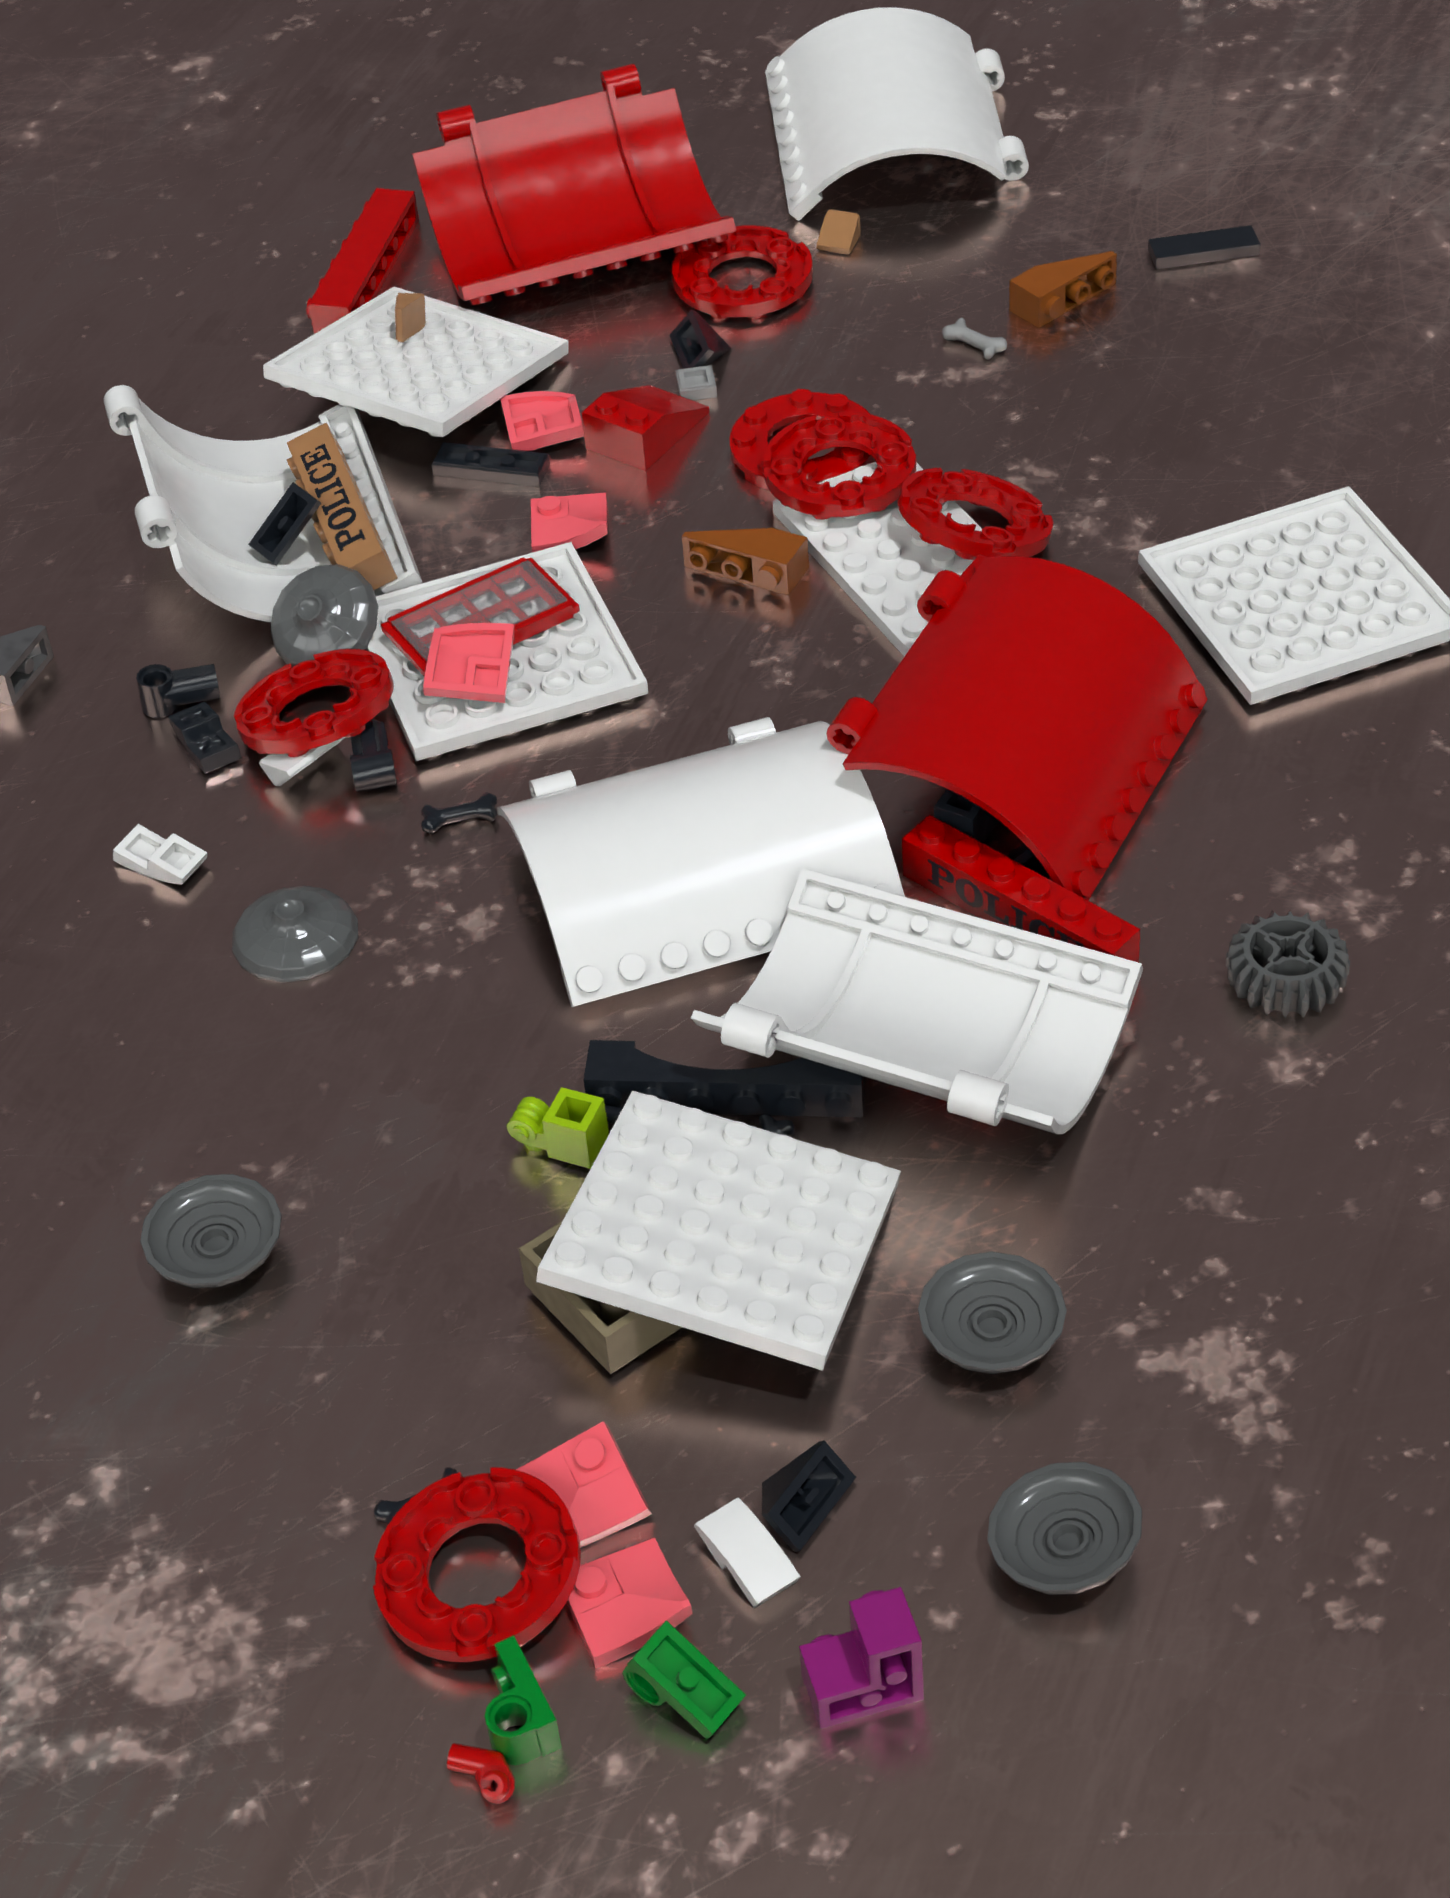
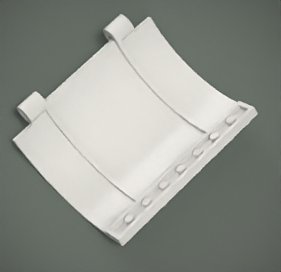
M892 7L865 9L844 14L815 27L800 37L780 57L773 58L765 71L789 214L798 221L823 199L821 191L832 182L860 166L892 156L934 154L953 157L975 164L990 172L1001 181L1003 179L1009 181L1021 179L1028 171L1029 164L1023 142L1015 136H1003L992 94L993 91H996L1003 85L1005 80L999 54L992 49H982L975 53L969 34L949 21L930 13Z
M118 385L109 389L105 394L104 405L112 430L119 435L133 436L150 495L141 499L135 507V516L143 542L152 548L169 546L176 571L201 596L217 606L244 617L271 622L273 607L281 591L298 574L315 566L331 565L323 550L322 545L324 544L314 528L313 523L315 522L312 518L277 566L248 545L292 482L296 484L295 480L297 479L287 463V459L291 458L292 455L286 442L326 422L345 455L398 577L396 580L374 590L375 596L422 583L358 409L338 404L320 414V422L305 429L269 439L233 441L198 435L166 421L139 399L136 391L129 386Z
M770 717L729 727L728 739L730 745L579 786L576 785L571 770L529 781L531 799L496 808L498 816L504 817L513 830L529 866L556 947L571 1007L770 952L788 914L787 907L802 868L905 897L893 853L869 787L861 770H845L842 763L848 754L838 751L828 741L826 734L830 726L828 723L818 721L776 733Z
M802 868L787 907L788 914L763 968L749 990L738 1003H733L728 1012L723 1016L717 1017L694 1010L691 1019L702 1028L721 1033V1042L727 1046L767 1058L771 1057L775 1050L945 1100L948 1101V1112L989 1125L997 1126L1001 1118H1005L1051 1133L1064 1134L1079 1120L1100 1084L1122 1032L1143 972L1142 963Z

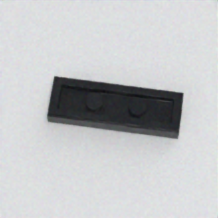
M1252 225L1148 239V251L1156 269L1260 255L1261 247Z
M444 442L431 466L435 476L540 487L550 466L549 454Z

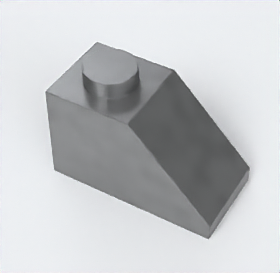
M36 625L0 636V703L14 706L54 657L46 626Z

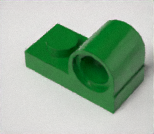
M667 1620L627 1663L622 1673L628 1686L641 1699L655 1706H660L666 1701L706 1739L716 1732L746 1696L739 1687Z
M513 1635L495 1643L499 1665L491 1668L500 1694L491 1700L485 1712V1721L492 1750L502 1753L508 1765L517 1766L562 1749L557 1720L515 1636ZM511 1726H523L516 1731H504Z

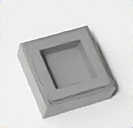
M712 366L676 370V380L680 396L690 400L717 397Z

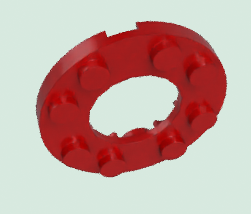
M735 226V232L727 233L728 240L714 244H708L707 239L700 240L697 244H694L695 248L678 252L672 264L673 284L678 296L689 306L708 313L715 319L727 317L763 318L767 313L782 309L802 297L809 288L813 278L812 256L807 246L803 242L797 244L789 239V233L765 226ZM740 257L760 258L770 262L777 270L775 277L764 279L760 283V287L753 289V285H749L748 288L742 291L731 290L728 285H725V289L719 287L717 281L709 277V274L721 262Z
M797 389L791 394L770 398L747 408L734 424L730 433L732 463L734 467L738 466L745 473L747 481L769 491L764 479L763 456L768 445V439L773 437L774 431H781L788 425L816 415L818 421L824 417H838V412L842 411L870 413L858 403L849 400L846 395L839 393L828 394L811 392L807 389ZM835 447L834 450L823 456L808 459L803 465V471L808 474L809 479L818 484L826 479L852 471L857 467L875 462L870 454L860 449Z
M842 411L838 412V417H824L817 421L816 415L788 425L771 439L763 456L764 479L769 491L782 505L810 514L816 519L824 520L830 517L857 516L883 511L889 504L899 498L904 480L916 472V454L909 435L898 425L884 418L867 413ZM832 447H851L863 450L870 454L877 463V468L872 476H864L861 483L849 480L840 482L835 487H830V482L827 481L823 484H817L809 479L808 474L803 471V465L809 457L821 450Z
M930 468L915 472L904 480L898 499V508L902 517L920 533L919 537L923 541L954 550L956 555L968 560H973L978 555L988 558L999 556H1034L1045 549L1053 529L1052 516L1043 514L1041 509L1043 503L1032 494L1006 480L967 469H961V472L948 471L944 474L941 468ZM961 500L968 501L977 506H987L1000 513L1009 521L1010 525H1007L1006 529L986 526L982 531H975V524H960L951 518L952 514L948 513L947 516L942 514V503Z
M340 649L313 655L315 660L303 661L293 668L291 663L279 668L256 683L239 701L234 712V718L237 722L236 728L241 740L246 746L257 751L259 754H287L289 757H298L307 753L310 749L329 744L343 737H353L362 733L365 730V724L389 706L388 701L394 690V681L386 661L378 654L370 651ZM327 685L350 687L351 696L345 702L334 704V712L324 710L313 713L303 723H301L300 718H295L290 722L279 720V713L286 704L294 701L297 696L307 691Z
M490 1467V1473L463 1477L461 1472L449 1475L425 1487L405 1503L395 1514L381 1536L374 1557L377 1567L373 1590L378 1607L396 1636L407 1646L425 1656L449 1662H473L497 1657L495 1643L514 1635L520 1647L525 1645L555 1619L568 1601L580 1568L581 1549L578 1531L568 1508L560 1496L545 1482L530 1474L509 1468ZM480 1523L501 1524L516 1531L525 1543L527 1558L524 1570L520 1573L521 1577L510 1592L502 1598L497 1596L494 1599L495 1603L485 1606L470 1604L463 1608H454L440 1601L431 1590L429 1572L433 1557L444 1541L461 1529Z

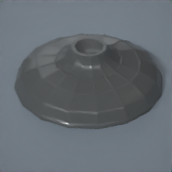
M340 564L315 566L298 574L281 591L273 607L271 635L276 652L287 664L291 663L293 668L303 661L315 660L313 655L340 649L365 650L377 627L378 603L373 587L358 571Z
M307 885L280 888L261 896L244 910L233 930L232 952L243 969L260 979L281 983L309 980L331 971L350 955L358 940V918L345 900L327 889Z
M234 1174L204 1175L177 1185L156 1201L144 1219L140 1242L148 1264L169 1281L190 1288H217L244 1279L264 1264L279 1239L282 1215L274 1195L257 1181Z
M991 1251L965 1255L941 1267L924 1286L918 1306V1313L924 1336L942 1357L965 1370L997 1374L1020 1370L1041 1359L1061 1336L1067 1309L1061 1287L1044 1268L1018 1255Z
M1086 1462L1053 1463L1024 1474L1003 1491L989 1516L987 1541L998 1567L1018 1584L1048 1595L1079 1594L1105 1584L1127 1565L1141 1539L1142 1508L1132 1487L1113 1471Z

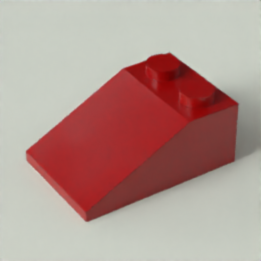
M651 385L606 392L581 412L585 446L588 450L647 471L710 413L709 406Z

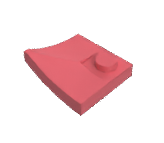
M534 391L505 395L500 399L512 450L534 451L538 448L584 437L583 423L575 394Z
M606 492L558 497L545 496L543 498L531 499L532 553L572 542L574 548L578 549L608 534Z
M467 623L435 628L424 677V695L505 703L515 633L514 624Z
M604 1421L516 1469L545 1482L560 1496L568 1508L578 1531L580 1548L614 1534L652 1514L608 1425Z
M656 1538L580 1565L575 1586L567 1601L595 1669L608 1665L641 1649L666 1620L675 1628L692 1615L690 1601L672 1573Z

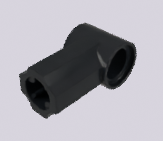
M152 664L145 666L137 673L136 680L142 711L149 717L163 718L169 716L176 711L178 705L220 699L214 664L173 671L165 665Z
M373 718L365 724L366 727L362 733L351 737L353 755H350V762L356 792L397 785L391 748L388 749L389 744L384 722Z

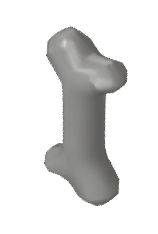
M959 318L955 324L948 325L942 329L944 339L947 341H963L981 349L986 360L991 359L994 354L1001 353L1007 349L1006 339L1003 337L991 338L976 332L966 326V320L963 318Z

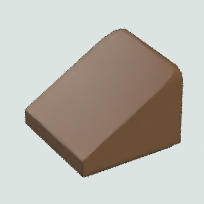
M832 209L828 210L824 217L816 248L822 251L850 254L861 236L859 214Z
M398 293V296H396V340L404 342L425 327L424 294Z

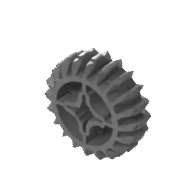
M1272 910L1267 919L1255 915L1251 924H1241L1238 934H1233L1232 940L1229 943V952L1226 953L1229 985L1235 987L1237 998H1247L1250 1008L1263 1006L1266 1015L1276 1010L1281 1011L1284 1018L1287 1017L1289 1012H1297L1304 1018L1309 1008L1321 1013L1325 1003H1335L1338 993H1343V989L1347 984L1350 960H1348L1349 954L1346 941L1340 939L1338 929H1327L1325 919L1316 922L1311 921L1309 912L1302 917L1293 916L1291 910H1289L1286 916H1278Z

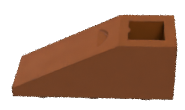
M1109 251L1032 267L1009 280V311L1038 328L1046 325L1114 286L1117 275V254Z
M775 528L690 531L682 535L685 567L788 596L809 569L808 537Z

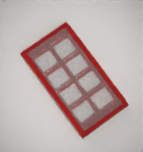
M523 557L387 618V622L381 624V630L425 677L430 644L435 628L467 623L514 624V645L573 618V614L579 612L580 608L579 604L532 557L528 559Z

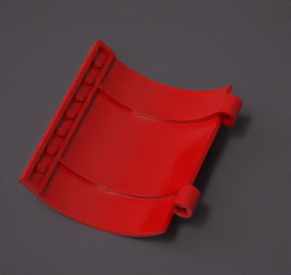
M633 63L601 71L600 77L603 88L601 92L476 123L470 104L437 112L438 127L445 145L412 153L433 231L447 272L458 296L464 301L470 300L471 305H477L491 301V294L504 291L505 296H512L526 292L525 285L538 282L539 288L560 283V276L572 274L573 279L582 278L594 274L592 268L606 265L607 270H613L627 266L626 259L639 256L640 261H648L661 257V250L673 248L674 253L695 248L693 242L707 239L708 244H714L728 240L727 233L736 231L734 218L730 216L721 217L709 197L688 140L675 88L642 96L640 78L637 68Z
M999 556L984 558L968 583L955 572L948 570L940 571L935 575L917 601L919 614L928 621L921 634L872 703L860 697H853L847 700L828 727L826 732L827 739L835 749L848 754L842 763L845 770H884L910 775L945 787L980 806L1008 827L1033 852L1049 874V880L1089 900L1207 702L1205 689L1199 683L1179 646L1151 614L1117 588L1082 570L1040 558Z

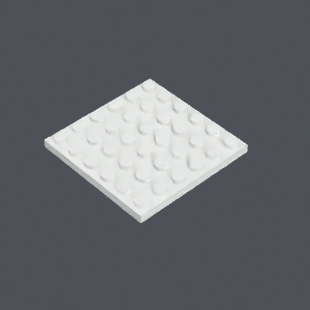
M394 286L265 363L263 369L265 379L278 382L283 387H293L308 392L313 397H323L338 402L341 406L353 407L368 412L369 415L374 417H384L396 421L401 426L414 427L426 431L431 436L444 437L569 353V340L425 296V327L406 341L398 342L396 340L395 327L396 296H398V293L414 292Z
M1350 486L1139 551L1138 564L1250 705L1450 641V598Z
M572 542L376 596L378 603L377 627L366 651L376 653L386 661L394 681V690L389 702L416 761L649 694L645 676ZM523 557L525 559L532 557L579 604L580 611L573 614V618L513 645L505 703L425 696L423 693L424 676L381 630V624L387 622V618ZM521 578L501 587V589L511 598L531 589V587ZM490 592L470 602L479 611H482L502 601L493 592ZM540 597L519 608L528 617H531L551 607ZM461 605L441 614V616L451 625L471 616V614ZM512 611L489 620L491 623L515 624L520 622ZM430 619L410 629L420 639L433 633L434 629L440 626L433 619Z
M632 1090L538 1266L536 1282L823 1371L897 1189L901 1171L877 1162H870L843 1154L834 1149L823 1148L793 1139L787 1135L766 1131L743 1122L726 1119L696 1108H689L659 1099L653 1095H646Z

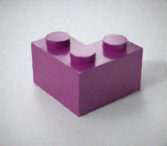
M901 1587L888 1591H871L859 1599L849 1601L850 1632L839 1635H822L813 1639L810 1643L799 1646L801 1675L820 1729L924 1700L922 1640Z

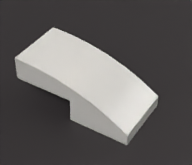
M137 824L113 849V861L149 878L172 884H183L207 859L206 851L172 833L167 839H164L140 824Z
M739 1497L694 1525L721 1569L728 1568L754 1609L795 1584L801 1577L769 1531Z

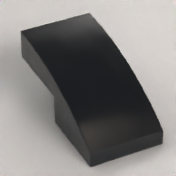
M205 701L168 716L176 735L204 774L242 758L238 744L223 730L219 715Z

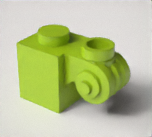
M561 1087L549 1108L545 1102L536 1097H525L519 1102L513 1116L508 1121L507 1130L514 1139L523 1143L530 1151L547 1150L548 1158L591 1169L609 1135L604 1098Z

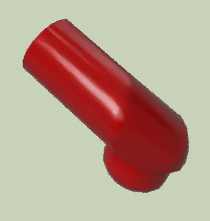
M458 1743L451 1745L447 1758V1769L449 1771L474 1775L481 1794L492 1803H503L512 1796L515 1789V1777L502 1753Z

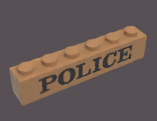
M327 422L286 442L292 455L291 458L287 459V463L297 479L295 480L296 484L321 502V505L311 518L315 522L313 523L314 528L324 544L322 547L331 565L340 564L358 571L372 585L373 590L396 580L398 577L345 455Z

